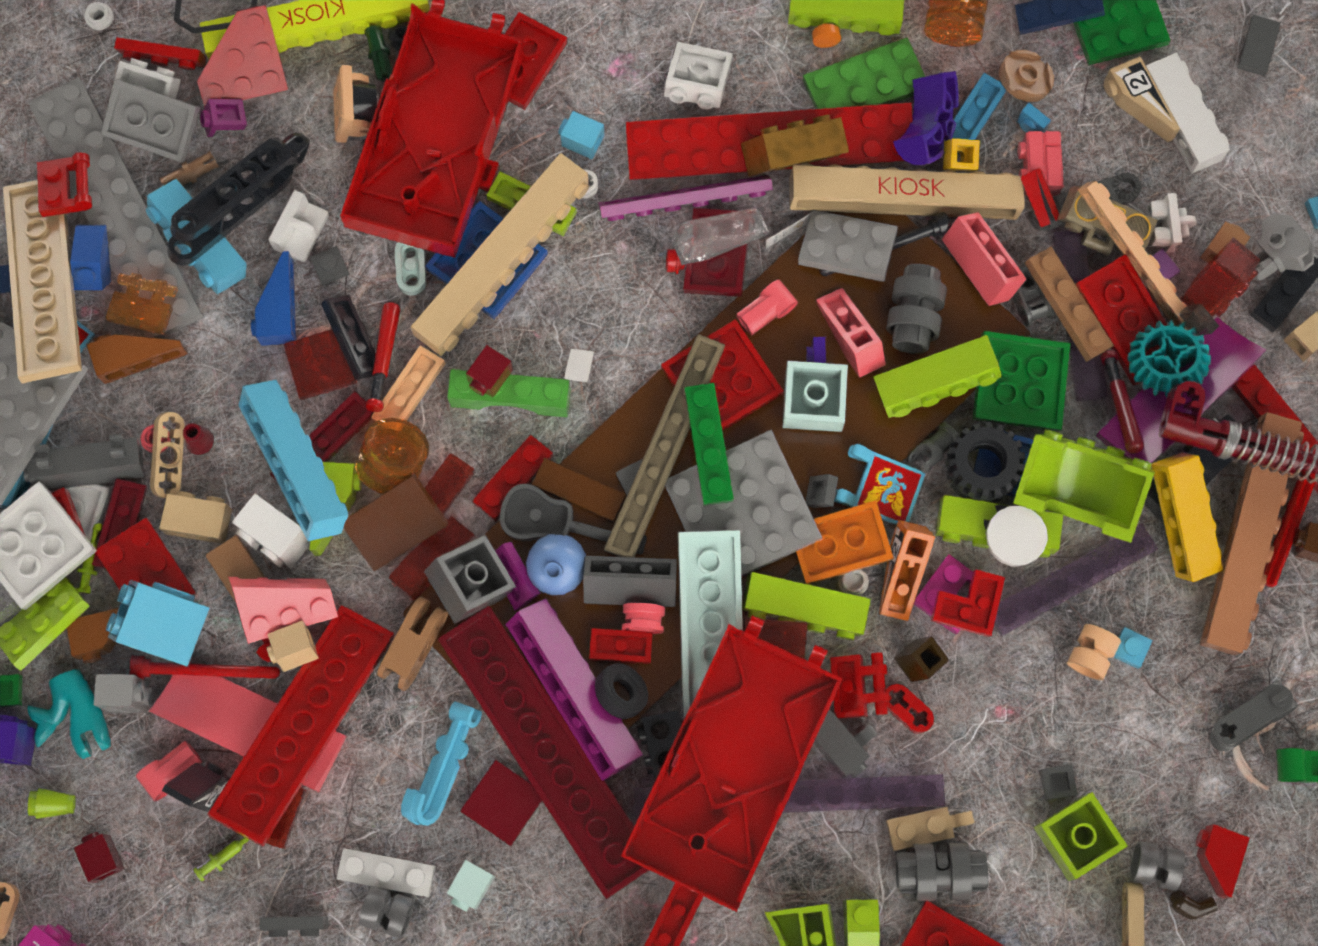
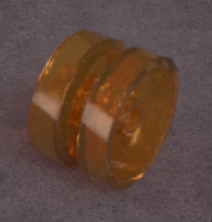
M385 418L374 422L366 431L362 440V446L356 457L355 469L359 479L368 488L380 494L390 490L413 474L419 479L429 455V443L425 434L417 426L406 420Z

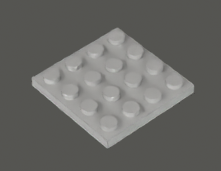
M772 430L726 451L734 497L733 502L703 506L697 465L668 478L665 485L686 532L740 530L741 577L823 539Z

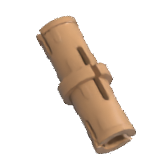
M208 151L188 164L186 161L181 164L182 167L159 179L163 186L174 179H177L184 186L189 182H192V184L197 182L196 178L219 166L211 152Z

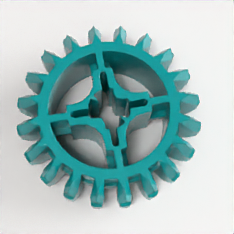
M1172 319L1168 322L1167 326H1164L1160 321L1156 323L1155 328L1147 325L1144 333L1138 332L1135 341L1131 342L1130 352L1128 353L1129 371L1135 374V383L1143 382L1142 388L1144 391L1150 387L1153 388L1154 396L1159 394V391L1165 392L1166 398L1171 388L1183 382L1194 381L1201 385L1204 377L1208 375V366L1211 363V355H1208L1210 348L1209 345L1204 344V336H1195V327L1186 330L1184 322L1179 327L1174 326ZM1159 345V350L1152 352V355L1145 356L1148 350ZM1193 362V365L1187 371L1179 372L1181 367L1186 366V363Z

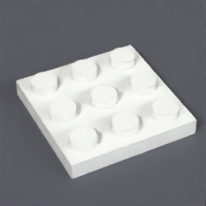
M40 481L0 513V582L21 609L27 610L97 551L44 483Z

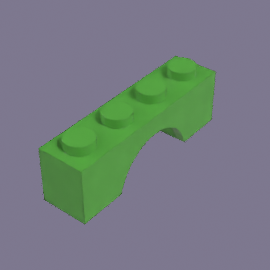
M451 369L447 398L450 406L453 408L481 410L488 406H511L527 409L538 415L568 418L571 388L570 381L567 379L510 374L492 398L486 393L484 396H481L469 387L470 383L466 376V370Z

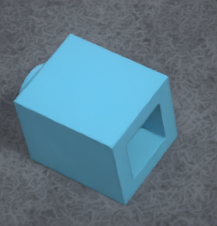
M572 111L569 119L565 118L562 121L558 131L562 147L593 159L605 136L604 124Z

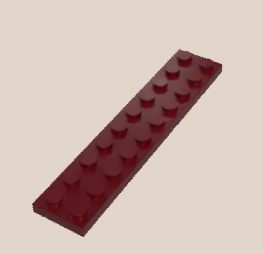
M487 606L438 638V641L605 899L607 900L650 871L621 857L634 825L605 781H602L569 726L491 607Z

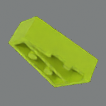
M830 904L764 912L778 938L780 946H836Z

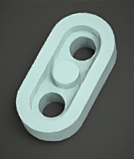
M398 242L395 246L396 281L398 287L406 295H417L425 289L427 283L424 249ZM409 251L416 253L412 258H407L406 254ZM411 278L417 279L414 285H408L407 282Z

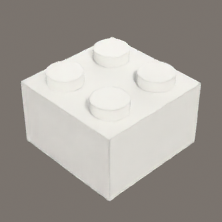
M257 494L251 497L232 521L239 529L236 534L254 550L261 547L260 552L279 568L284 564L292 569L310 545V541H307L298 524Z

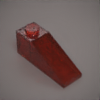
M453 516L447 519L449 524L445 528L420 543L388 577L392 584L412 601L431 585L424 573L428 566L436 558L467 544L475 536Z

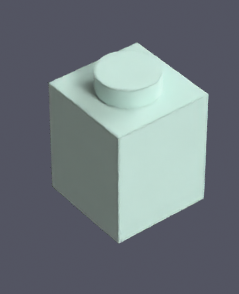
M465 860L447 891V894L453 897L450 903L466 912L469 907L477 910L495 876Z

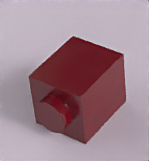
M486 345L466 372L468 382L470 383L469 387L481 396H484L486 393L493 398L513 371L512 361Z
M94 832L81 839L82 844L74 847L88 882L98 883L125 869L111 835Z

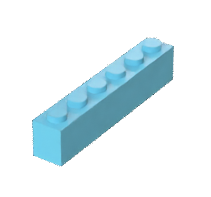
M277 380L243 386L238 406L307 541L342 534L345 521L348 518L346 505L340 502L333 481L328 479L321 458L316 456L312 448L310 437L307 434L305 435L301 428L299 416L291 409L287 393L281 390Z

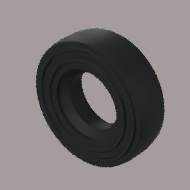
M617 663L606 667L595 681V693L598 701L608 713L617 718L629 719L636 716L644 709L648 702V690L644 680L633 668L625 664ZM614 682L621 683L627 689L630 695L629 701H625L618 696L613 686Z

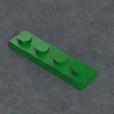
M714 383L684 387L703 506L733 502L734 497Z

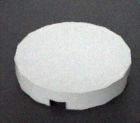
M1009 506L998 511L989 521L986 530L987 544L991 554L999 562L1011 567L1024 566L1034 562L1044 552L1048 541L1047 528L1042 518L1033 510L1022 506Z

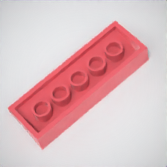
M173 675L149 712L244 757L278 703L223 677ZM335 731L302 785L320 792L347 736Z

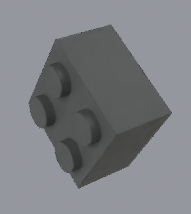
M486 535L436 558L424 571L454 624L483 610L487 606L503 600L516 588Z

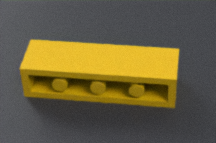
M1181 452L1152 463L1151 466L1155 472L1154 479L1175 576L1195 582L1223 571L1222 552L1216 538V523L1211 514L1209 505L1210 495L1205 486L1204 466L1200 461V457Z

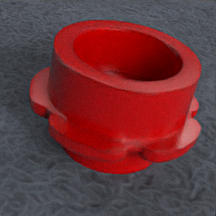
M676 246V249H667L666 272H674L675 275H678L679 270H684L685 253L679 252L678 246Z

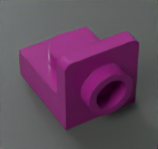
M209 99L204 110L200 112L201 127H205L206 136L213 137L216 130H245L247 121L243 100Z

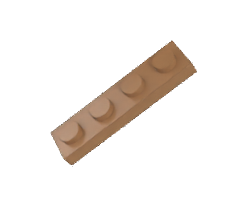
M1052 247L1024 262L1086 362L1114 346Z

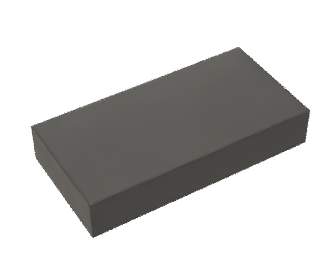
M1257 15L1252 16L1238 63V69L1262 76L1266 75L1281 22Z

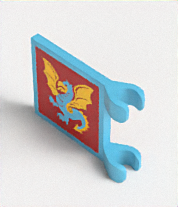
M860 444L851 445L848 450V456L866 462V466L856 494L844 489L836 490L834 502L855 507L876 500L882 520L897 525L898 520L909 522L926 473L873 452Z

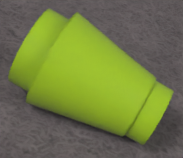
M38 788L37 791H30L27 807L28 816H35L36 819L74 814L76 796Z

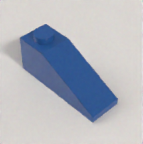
M289 251L282 252L255 308V319H251L252 336H256L261 346L296 343L294 260Z

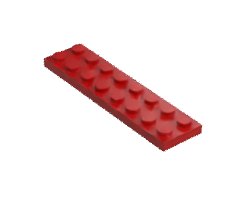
M343 605L337 611L338 617L331 620L315 645L319 659L302 665L207 814L213 820L264 847L394 638L393 632Z

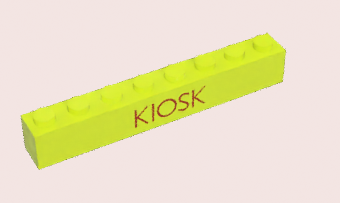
M299 0L267 7L277 47L279 53L292 47H308L319 41H335L350 34H365L364 30L373 25L383 28L395 27L399 23L410 20L411 3L428 13L430 8L428 0ZM235 15L200 22L199 24L200 27L229 23ZM227 29L202 33L205 53L208 59L212 56Z

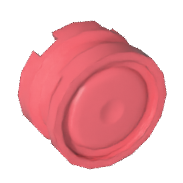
M650 603L623 604V614H625V621L628 623L622 624V630L653 632V634L664 633V627L661 626V618L665 616V607Z

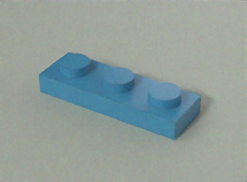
M983 73L954 118L956 128L952 139L976 140L1007 91L1000 81Z

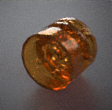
M928 0L930 8H928L926 13L924 33L932 41L946 46L966 47L982 40L986 20L984 14L987 10L988 0Z

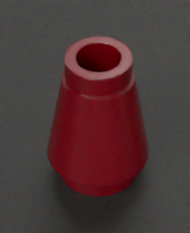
M194 423L187 424L184 427V442L190 453L203 455L211 450L214 444V436L208 428Z

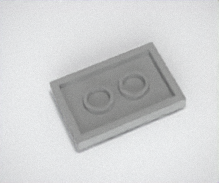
M116 79L101 135L178 162H185L200 107Z
M812 210L798 263L802 266L884 282L898 226Z

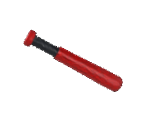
M394 302L385 303L382 309L372 373L374 380L371 398L366 401V409L372 412H381L384 408V403L382 402L385 378L388 377L400 316V306Z

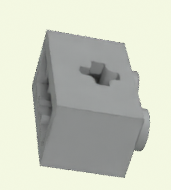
M96 674L94 706L109 713H147V705H151L153 698L152 688L149 687L148 682L135 675Z

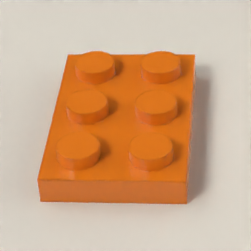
M876 500L815 518L814 521L823 539L796 551L805 583L808 585L894 559Z

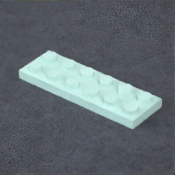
M740 530L678 532L682 707L684 717L697 695L728 624H731L738 630H743Z

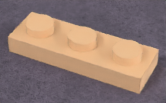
M420 345L382 400L384 403L383 410L381 412H374L371 419L395 435H398L446 364L445 360Z

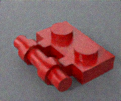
M871 653V665L864 666L863 655L860 654L830 657L831 673L843 678L834 697L835 716L838 719L867 717V704L873 703L875 704L876 715H887V703L890 702L889 692H886L885 675L888 672L887 665L883 662V653ZM873 676L874 693H866L865 677Z

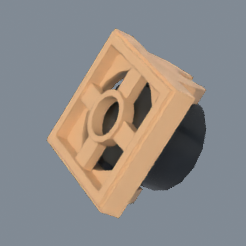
M341 65L333 89L334 129L336 142L346 143L348 136L361 137L368 134L377 108V93L375 85L369 84V76L361 73H352V66Z

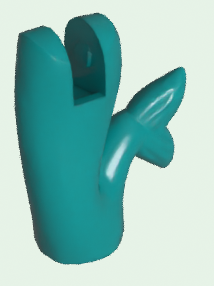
M73 669L59 674L48 682L52 695V706L49 710L28 705L27 712L29 717L38 724L34 736L37 747H40L52 735L56 727L66 717L69 708L71 712L70 739L75 752L80 758L86 759L92 756V750L85 735L87 731L92 730L95 740L102 751L111 747V739L101 708L94 706V694L80 669Z

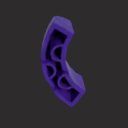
M956 71L938 73L912 80L914 88L913 122L910 123L906 133L900 139L893 141L897 153L903 160L913 165H925L935 162L945 153L943 150L944 141L953 138L956 128V122L953 120V108L959 105Z

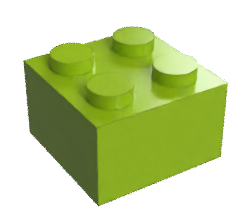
M1093 792L1083 795L1033 827L1068 881L1078 879L1128 847Z

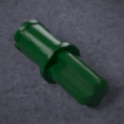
M373 25L364 30L369 46L368 58L372 60L376 79L385 82L386 78L389 79L392 74L388 58L390 50L385 46L382 27Z

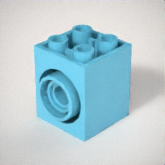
M130 580L128 585L123 584L119 592L117 601L121 602L117 614H111L106 631L110 632L108 638L116 643L188 666L210 608L193 602L195 599L194 595L157 582H154L152 587Z

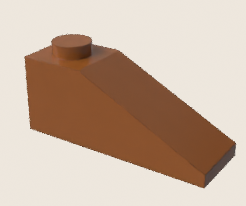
M106 334L95 338L94 342L86 344L96 375L104 384L188 355L187 349L179 340Z

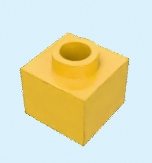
M949 139L944 141L943 170L961 172L978 170L980 140ZM957 152L960 154L959 162H957Z

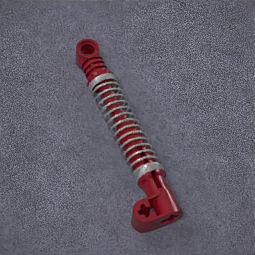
M1186 381L1170 389L1159 426V437L1211 451L1213 456L1224 460L1231 457L1233 462L1240 460L1243 465L1250 462L1253 468L1259 465L1261 470L1269 468L1272 473L1278 471L1282 476L1288 473L1290 478L1297 476L1301 481L1307 478L1309 483L1316 481L1318 484L1317 444L1311 448L1309 453V443L1307 441L1301 445L1298 439L1290 442L1288 436L1283 440L1280 439L1279 434L1272 437L1269 431L1265 435L1261 434L1260 429L1253 432L1251 426L1242 429L1241 423L1237 424V422L1230 420L1217 422L1202 418L1205 391L1200 384L1194 381ZM1187 392L1191 402L1185 403L1186 399L1181 397V393ZM1184 405V409L1191 410L1192 412L1191 414L1174 410V407ZM1203 432H1204V433H1207V434L1214 435V436L1219 437V438H1214V437H1210V436H1207V435H1203ZM1301 470L1306 471V475L1303 478L1299 475ZM1310 473L1315 474V478L1313 480L1309 479Z

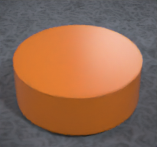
M829 23L817 26L812 31L813 44L819 48H830L837 45L841 41L840 28Z

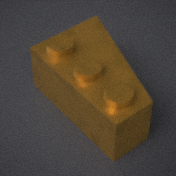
M830 115L813 118V124L808 125L804 124V120L787 124V129L780 131L778 126L768 127L760 130V136L741 143L749 177L849 152L841 117L830 119Z

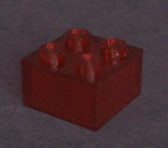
M1233 237L1196 275L1180 300L1206 322L1215 314L1220 317L1229 308L1230 302L1235 297L1239 298L1248 289L1249 283L1258 274L1255 268L1260 259Z

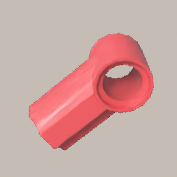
M780 279L769 284L760 293L759 298L737 313L736 317L741 326L751 336L776 317L780 319L787 315L798 304V301Z
M184 741L161 760H155L142 768L137 773L136 778L155 802L168 795L162 791L165 784L193 764H201L203 761L194 748L187 741Z

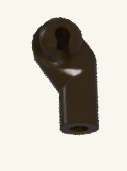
M1177 890L1171 893L1169 898L1173 910L1190 920L1218 911L1217 904L1212 896L1195 901L1186 896L1184 891Z

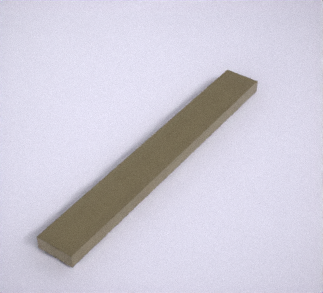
M697 334L605 545V552L617 557H635L690 430L684 387L710 383L725 349V344Z

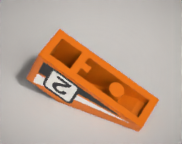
M898 520L890 544L894 559L887 561L879 607L880 615L909 620L935 540V536L926 526Z

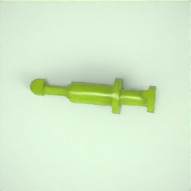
M101 523L94 524L92 528L91 544L95 549H97L98 532L102 531L103 528ZM95 553L83 562L82 568H77V573L82 574L80 586L76 588L79 593L91 594L89 586L91 575L97 576L98 574L97 571H94L95 567L92 565Z
M244 837L240 841L234 840L214 856L212 853H209L208 856L211 860L199 869L195 867L193 869L194 873L203 882L205 880L204 876L216 867L221 872L223 870L221 865L239 853L249 839Z

